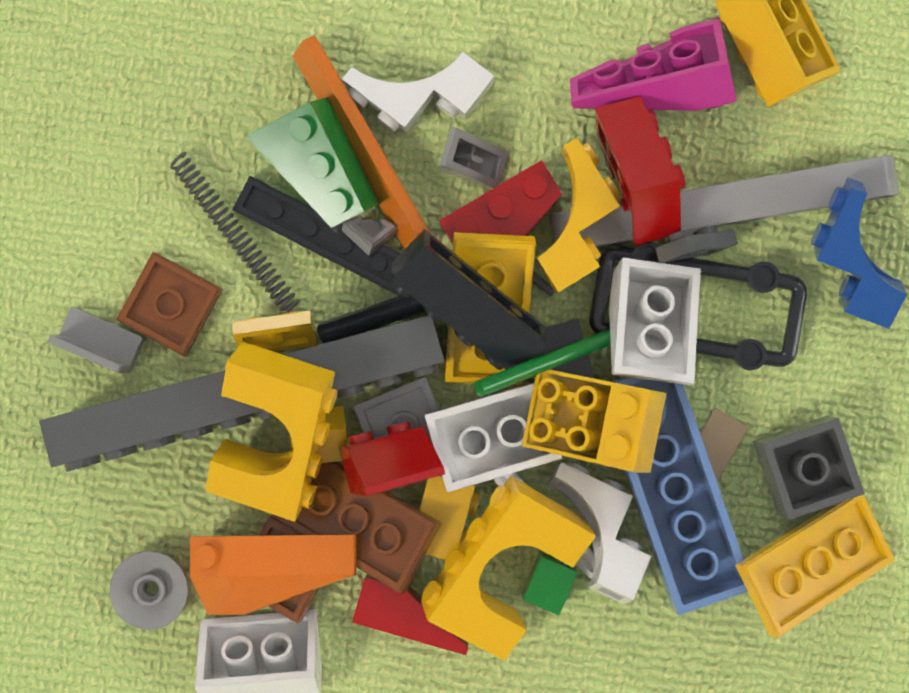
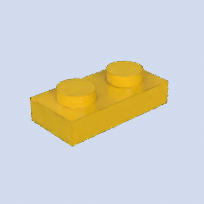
M293 311L283 315L262 318L251 317L247 320L232 322L233 337L237 347L243 341L276 352L318 345L317 332L310 311Z

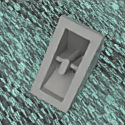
M451 127L439 165L440 172L493 189L500 184L509 152L459 128Z

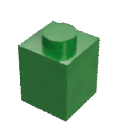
M539 551L522 590V599L556 615H560L578 571L576 567L572 568L555 557Z

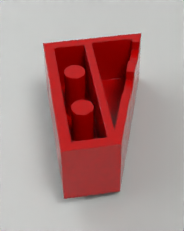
M641 96L595 108L597 137L611 178H616L624 198L620 199L623 212L630 211L632 214L633 232L631 235L635 246L680 232V189L685 188V178L679 164L673 165L671 161L672 152L667 137H660L658 134L659 126L654 110H647Z
M541 160L439 220V223L452 246L454 232L528 236L560 199L562 193Z

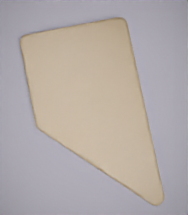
M715 409L700 434L715 478L718 481L746 433L747 426Z

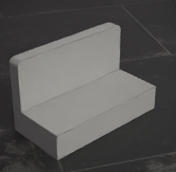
M71 306L60 334L50 335L48 343L117 373H131L146 337Z

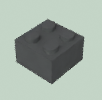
M824 416L753 441L777 513L787 520L865 494L839 418Z

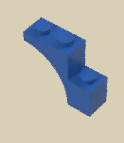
M847 177L843 188L837 187L834 190L828 205V209L832 211L825 224L821 222L818 224L813 234L811 245L814 246L817 261L853 274L845 276L839 289L844 312L889 329L907 293L902 281L881 270L864 251L860 240L859 223L867 192L862 182Z

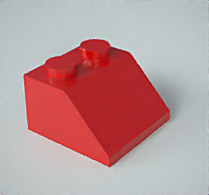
M409 421L387 426L388 434L373 438L372 431L349 436L350 444L339 447L351 494L368 496L445 474L444 466L424 427L411 428Z

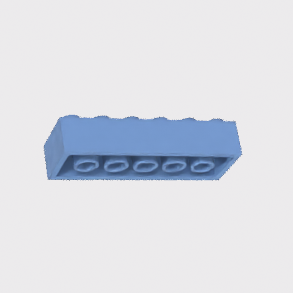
M626 376L609 381L667 393L651 473L630 472L626 470L624 472L671 607L679 616L748 592L735 566L743 561L744 558L684 385Z

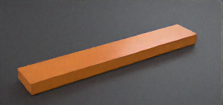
M313 35L304 39L292 57L317 100L329 98L380 202L381 210L387 220L398 227L396 235L404 249H406L423 229L429 233L430 231L317 37Z

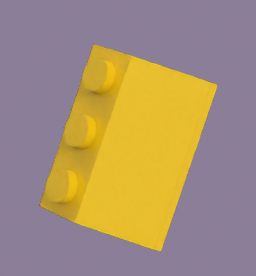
M806 0L715 1L720 12L721 23L729 30L737 45L739 58L747 65L755 81V89L758 95L765 100L768 107L785 101L841 72Z

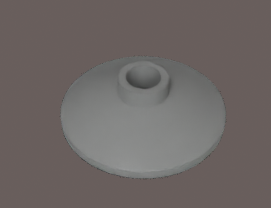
M142 551L129 556L116 568L110 583V598L117 614L126 623L136 628L147 630L158 629L173 622L183 611L189 593L188 580L182 567L172 557L158 551ZM148 581H154L158 584L159 591L157 594H151L147 591L146 585Z

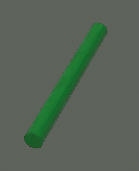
M610 329L475 381V391L482 397L610 346Z

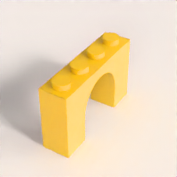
M242 341L227 361L221 396L263 409L277 417L291 435L293 450L285 453H268L224 439L210 460L205 492L295 522L303 507L310 508L316 493V486L311 485L312 477H317L321 468L323 455L318 454L319 446L324 445L330 430V423L325 422L326 413H331L338 394V390L332 388L335 372Z
M510 475L504 485H500L495 489L490 498V504L482 516L474 519L470 524L467 537L459 548L454 549L448 555L444 569L437 579L429 582L425 587L421 603L427 621L505 661L527 629L518 610L490 596L479 588L480 576L485 565L502 550L523 545L538 548L573 568L595 539V533L585 518Z

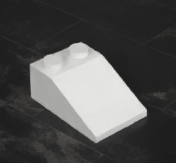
M630 258L621 259L612 273L609 320L612 375L684 385L694 384L700 268Z
M534 382L425 415L434 449L444 466L445 474L442 477L447 492L562 459V455L522 446Z

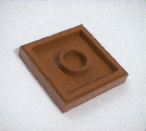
M152 252L116 320L176 353L187 357L223 288L166 257Z

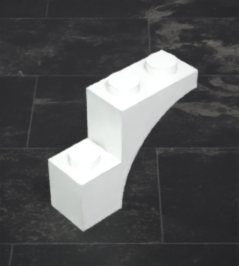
M462 52L447 68L419 81L405 83L381 81L369 77L353 67L349 69L342 80L357 105L364 108L369 104L379 112L376 118L387 128L395 132L399 127L407 133L434 97L438 99L436 105L448 116L455 118L458 114L466 120L493 85L494 75Z
M561 462L553 470L548 485L556 488L572 501L596 535L592 541L594 568L588 588L625 605L634 600L651 559L650 555L641 551L642 546L625 538H621L620 541L615 539L633 496L623 492L624 487L617 482L608 479L600 481L589 476V471L579 464L568 462L566 465Z

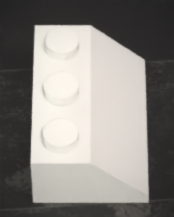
M316 609L308 610L301 623H295L280 613L201 619L195 678L196 692L322 693V665Z

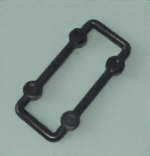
M647 242L637 245L635 248L612 245L601 253L598 263L600 267L597 268L589 315V325L595 334L610 329V323L605 322V314L614 262L621 261L622 258H630L659 263L655 249L659 247L657 244ZM697 258L665 263L700 268V275L745 282L756 293H768L775 288L791 290L792 292L781 352L766 350L764 345L755 339H744L737 344L697 338V354L732 359L739 368L744 370H756L762 365L785 367L795 360L807 300V287L802 279L791 274L779 273L776 266L770 262H759L751 267Z

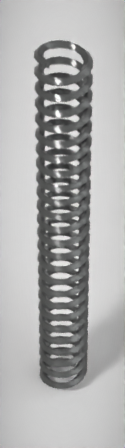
M187 152L180 153L172 161L170 169L175 170V176H180V182H185V188H190L189 194H195L194 200L199 201L198 205L204 207L203 212L209 213L208 219H214L213 225H218L217 230L223 231L222 237H228L227 243H231L232 249L237 250L236 255L242 256V262H247L246 268H252L251 274H257L255 279L261 280L260 286H266L265 292H271L270 299H275L274 304L280 305L279 311L287 310V312H290L300 303V300L297 299L285 306L295 297V293L280 300L290 291L291 287H287L275 294L286 284V281H282L270 288L281 278V275H277L265 282L276 272V269H272L260 276L272 263L269 262L256 270L267 259V256L251 264L262 253V250L247 257L257 247V244H254L245 251H242L245 246L252 242L253 238H249L240 245H237L239 241L248 235V232H244L231 240L243 229V226L240 225L232 232L226 234L238 223V219L221 228L234 216V213H230L224 219L217 221L229 210V207H225L219 213L212 215L218 208L224 205V201H220L214 207L207 209L213 202L219 199L220 195H215L209 201L203 203L208 196L215 192V189H210L207 193L198 197L202 191L210 186V183L207 182L199 189L193 191L197 185L205 180V176L188 185L192 179L200 174L201 170H197L188 178L183 179L187 173L196 168V164H192L185 171L178 173L182 167L191 162V158H187L180 165L173 167L180 158L186 156Z

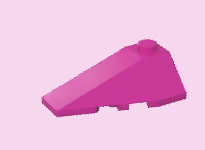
M720 18L681 27L670 32V40L651 48L648 43L636 48L637 54L634 57L623 62L612 59L571 78L570 91L573 108L595 109L637 96H641L647 110L699 111L736 102L737 99Z

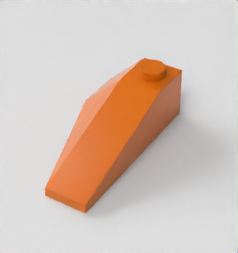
M356 535L190 536V578L208 615H246L266 606L357 575Z

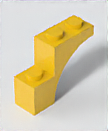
M578 138L565 144L561 150L569 168L573 190L568 221L558 240L535 260L556 294L600 267L596 261L601 257L597 247L589 236L583 239L580 232L620 207L617 199L621 196L617 187L609 177L602 178L595 167L599 164L597 155L588 143L582 145Z

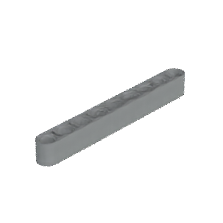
M886 155L680 191L681 231L687 229L696 231L710 226L719 227L828 208L834 190L837 187L843 188L847 177L863 183L867 192L865 201L899 195L893 155ZM618 202L620 207L616 211L580 232V235L583 239L589 236L597 248L633 242L631 235L633 232L632 214L630 211L623 212L622 206ZM571 210L549 215L554 243L563 232Z

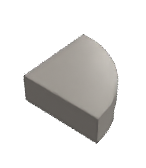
M362 217L351 218L345 221L342 226V231L368 256L392 239L398 230V227L387 220L380 219V221L362 219Z

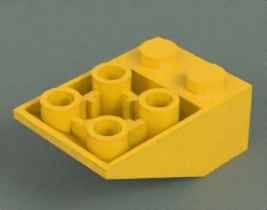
M547 370L537 374L535 377L522 446L630 472L651 473L667 393L555 370Z

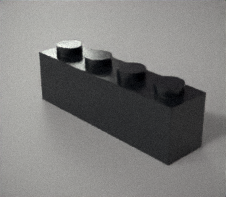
M425 229L392 263L391 280L395 289L404 297H413L424 306L426 313L433 320L439 323L444 321L452 327L456 336L464 344L470 347L475 345L484 353L488 362L496 369H508L531 360L547 345L546 331L543 324Z

